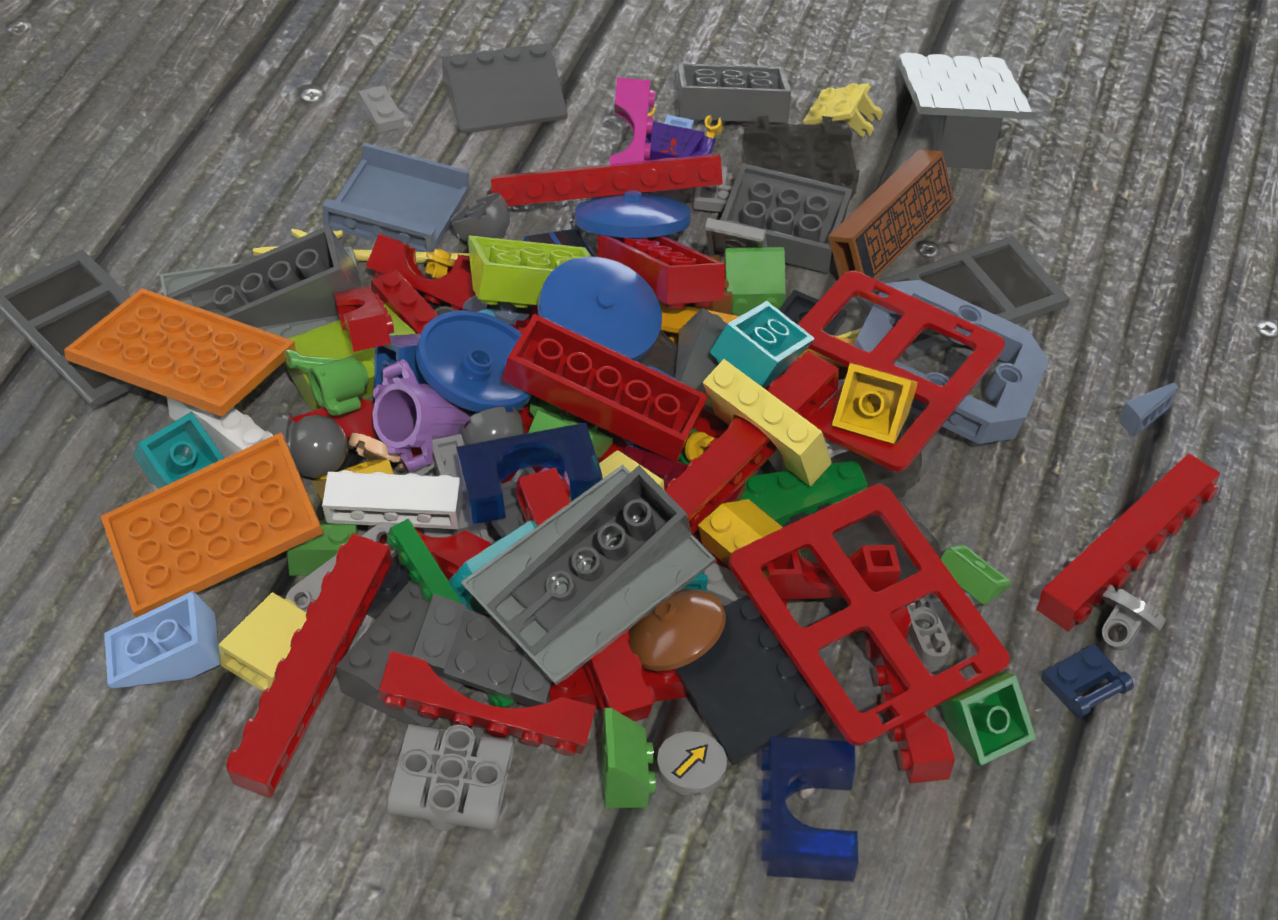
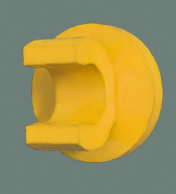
M435 248L434 252L427 251L426 257L431 260L426 266L425 273L431 274L434 278L446 275L447 265L454 266L455 261L450 259L452 254Z
M704 432L691 434L685 445L687 459L691 462L694 458H699L707 450L714 438Z

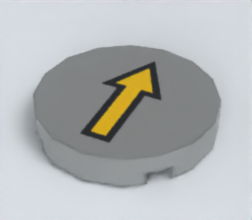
M685 731L676 733L666 739L658 750L657 768L660 780L669 789L681 795L690 796L691 793L699 792L700 795L708 794L719 787L725 777L727 757L723 747L713 737L702 732Z

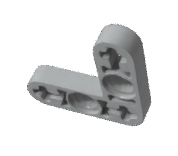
M962 588L973 605L981 604ZM930 594L918 600L916 609H914L915 603L907 606L912 620L909 635L920 660L928 666L939 667L947 662L951 645L937 611L947 609L936 595ZM919 619L927 620L931 623L932 627L928 629L920 628L916 625L915 621ZM930 639H933L932 645L934 649H929Z

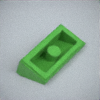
M965 545L949 547L941 557L942 562L960 587L984 605L990 603L1012 584L1008 578Z

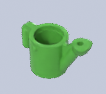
M285 350V360L290 369L296 367L307 371L315 400L320 407H326L329 414L342 415L361 408V402L357 396L363 395L365 386L369 384L367 370L361 361L356 362L352 356L332 359L301 356L294 350Z

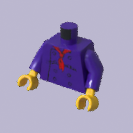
M655 105L654 108H652V111L648 113V117L654 118ZM711 115L705 118L706 136H704L705 132L654 121L652 134L646 133L645 143H651L649 160L711 154L716 141L714 136L721 133L723 129L721 118H719L718 124L714 127L710 126L712 122Z

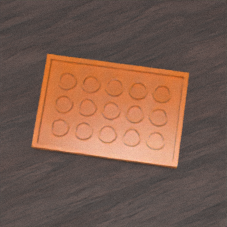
M141 288L65 348L64 352L65 359L70 362L223 417L285 361V350L295 351V341Z
M281 432L101 515L132 612L136 618L191 591L195 593L200 592L324 533L290 449Z

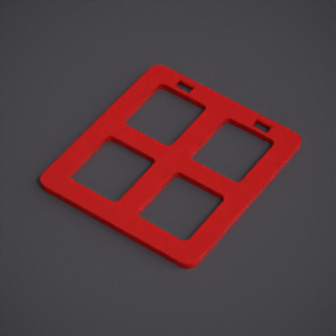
M848 271L838 279L797 324L815 338L807 349L820 353L849 367L850 363L916 381L918 384L914 398L928 406L900 440L894 444L832 426L843 385L807 421L821 430L824 438L889 470L903 471L909 467L1004 351L1005 341L1001 336L865 274L858 271ZM878 290L889 296L885 299L873 292ZM854 296H860L903 316L874 350L870 352L822 331ZM959 327L970 332L971 335L966 336L955 330ZM926 328H930L975 349L947 384L939 386L894 365L897 359ZM789 366L777 377L778 379L789 368ZM770 384L766 386L764 389L768 390Z
M873 485L733 551L728 560L729 569L844 738L854 746H863L956 695L997 675L1009 665L1010 656L895 495L884 485ZM872 515L881 517L918 569V573L879 592L870 590L833 537L834 533ZM802 548H808L812 551L849 605V607L807 628L798 625L761 571L762 567ZM930 594L936 595L977 652L976 655L938 675H932L927 671L890 618V614ZM861 629L866 630L907 688V691L865 713H861L855 708L818 653L819 650ZM971 665L978 674L964 680L960 671ZM890 709L896 717L882 724L877 714Z

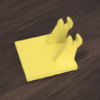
M853 83L842 88L834 89L830 87L824 89L810 108L803 122L806 126L843 120L857 131L861 137H864L866 134L864 129L871 136L874 127L864 119L861 113L873 122L875 119L874 114L880 121L883 112L874 105L867 94L871 88L869 83L860 85Z

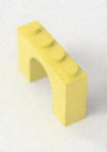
M725 359L702 382L707 395H709L708 398L716 416L728 425L737 417H743L755 425L778 448L786 469L810 487L831 465V459L822 431Z

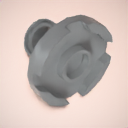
M1109 585L1102 596L1114 608L1102 629V636L1106 644L1113 649L1123 650L1133 642L1142 626L1159 632L1166 621L1165 617L1160 613L1156 617L1149 614L1148 611L1151 606L1120 588L1116 592L1115 588ZM1115 625H1122L1127 629L1128 635L1122 642H1113L1109 639V631Z

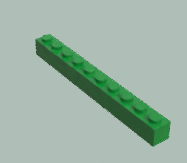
M409 518L390 527L387 533V541L397 551L401 564L406 565L411 580L418 584L423 599L431 603L433 594L462 603ZM486 692L491 706L510 708L518 703Z

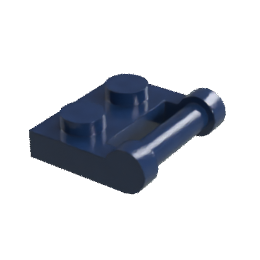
M1095 644L1043 671L1041 680L1078 718L1089 714L1092 707L1118 693L1125 694L1134 688L1131 676L1127 672H1121ZM1105 679L1109 682L1084 697L1078 695Z

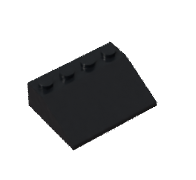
M748 595L724 606L726 621L717 642L700 658L675 669V673L716 740L723 747L732 766L819 721L825 712V708Z

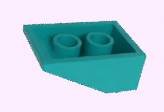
M766 301L729 322L709 353L717 358L719 364L725 359L761 387L765 388L802 354L815 338Z
M192 411L137 443L133 454L139 466L158 489L224 459V456Z

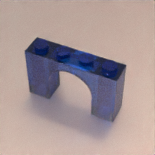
M586 422L456 447L459 471L473 525L506 518L501 483L509 474L516 470L534 466L549 469L556 468L559 475L568 483L571 502L603 479Z
M770 736L768 750L762 749L761 771H767V779H762L761 800L767 801V809H762L760 828L762 831H767V840L762 839L760 860L767 862V876L854 882L859 863L858 831L820 829L808 826L792 815L787 807L786 800L794 793L810 788L851 791L856 772L855 746L848 741Z

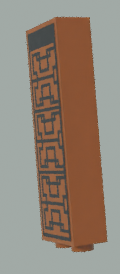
M918 150L828 236L839 278L848 271H858L876 279L954 202L943 151Z

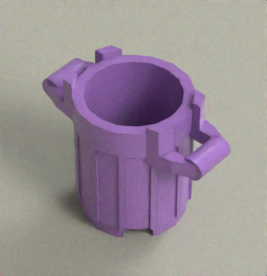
M400 360L383 369V385H377L373 390V396L376 398L373 409V424L377 435L387 445L388 453H400L403 462L410 472L433 463L432 440L457 435L459 427L462 424L465 427L466 422H470V410L446 400L429 384H418L414 372L406 360ZM401 374L403 375V378H395ZM411 448H421L423 454L413 458Z

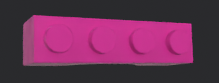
M617 77L614 115L619 116L629 124L634 138L628 148L619 154L610 156L609 164L650 159L651 143H645L646 133L652 134L653 117H648V107L654 108L655 91L650 90L651 80Z

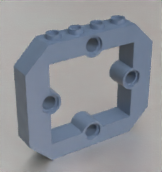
M922 280L885 283L991 331L1004 339V351L998 359L1006 363H1001L996 367L985 388L987 397L995 403V406L993 407L967 395L942 427L978 444L1015 439L1027 417L1049 362L1029 330ZM882 292L879 293V296L885 299L889 296ZM874 303L853 346L867 352L874 350L903 316ZM959 327L955 330L966 336L971 335L970 332ZM950 338V339H951L952 341H954L955 343H958V344H961V345H965V344H963V343H961V342H959V341H956V340ZM898 361L894 363V365L939 386L947 384L950 380L947 376L938 372H930L925 375ZM913 398L910 412L920 416L928 405Z

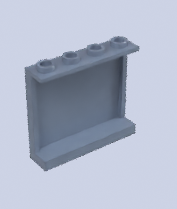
M363 143L362 160L335 201L327 199L323 204L324 227L329 225L332 230L343 231V233L375 242L378 234H383L415 247V252H434V249L437 248L452 223L451 218L459 211L469 194V171Z

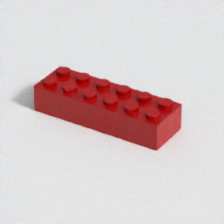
M598 234L597 257L619 262L638 273L650 285L658 301L665 303L666 307L683 308L684 303H694L696 306H711L713 301L724 300V263L665 236L623 238Z
M535 313L509 354L502 381L675 463H677L688 438L692 434L709 396Z

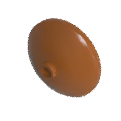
M681 589L666 601L658 604L653 612L631 627L629 632L631 651L638 654L642 667L649 670L666 671L685 666L704 655L719 639L726 621L724 607L720 600L708 591Z

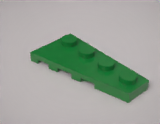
M854 460L831 464L811 487L790 471L751 476L745 482L746 491L743 496L746 500L749 499L779 525L789 522L790 517L800 513L808 515L817 511L818 506L826 503L833 505L867 489L868 483L858 461Z

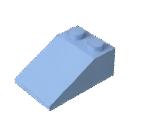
M194 591L104 633L107 683L111 689L191 679L220 665L215 613Z

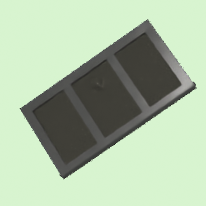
M1014 236L878 280L882 283L922 280L1014 324L1067 307L1070 301L1066 293ZM874 290L873 293L879 295L880 291ZM854 296L869 315L874 303L860 296ZM926 328L904 351L902 357L909 362L958 345V343L952 341L948 336Z
M83 249L0 289V313L92 408H96L136 387V385L65 359V348L131 297Z

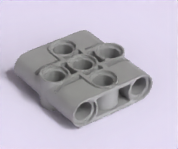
M409 724L390 788L387 814L428 820L434 828L439 830H449L458 825L495 831L512 763L514 741L475 735L469 727L464 725H454L444 730Z

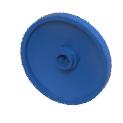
M626 191L623 195L591 198L579 203L575 208V223L580 228L595 234L623 238H647L677 233L690 225L691 210L686 204L664 196L641 193L639 191Z
M581 257L562 263L549 274L538 299L539 316L635 361L640 360L650 351L661 329V307L650 285L629 267L606 258Z
M452 311L435 317L422 330L416 346L418 368L426 382L446 400L474 412H482L495 407H505L506 412L513 411L512 408L519 409L523 407L533 397V395L502 381L507 358L522 335L521 332L510 324L480 312Z

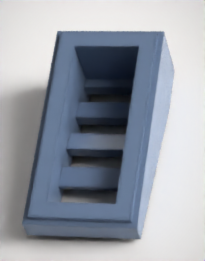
M1171 383L1127 401L1119 423L1132 437L1138 435L1171 407L1178 386L1175 383Z

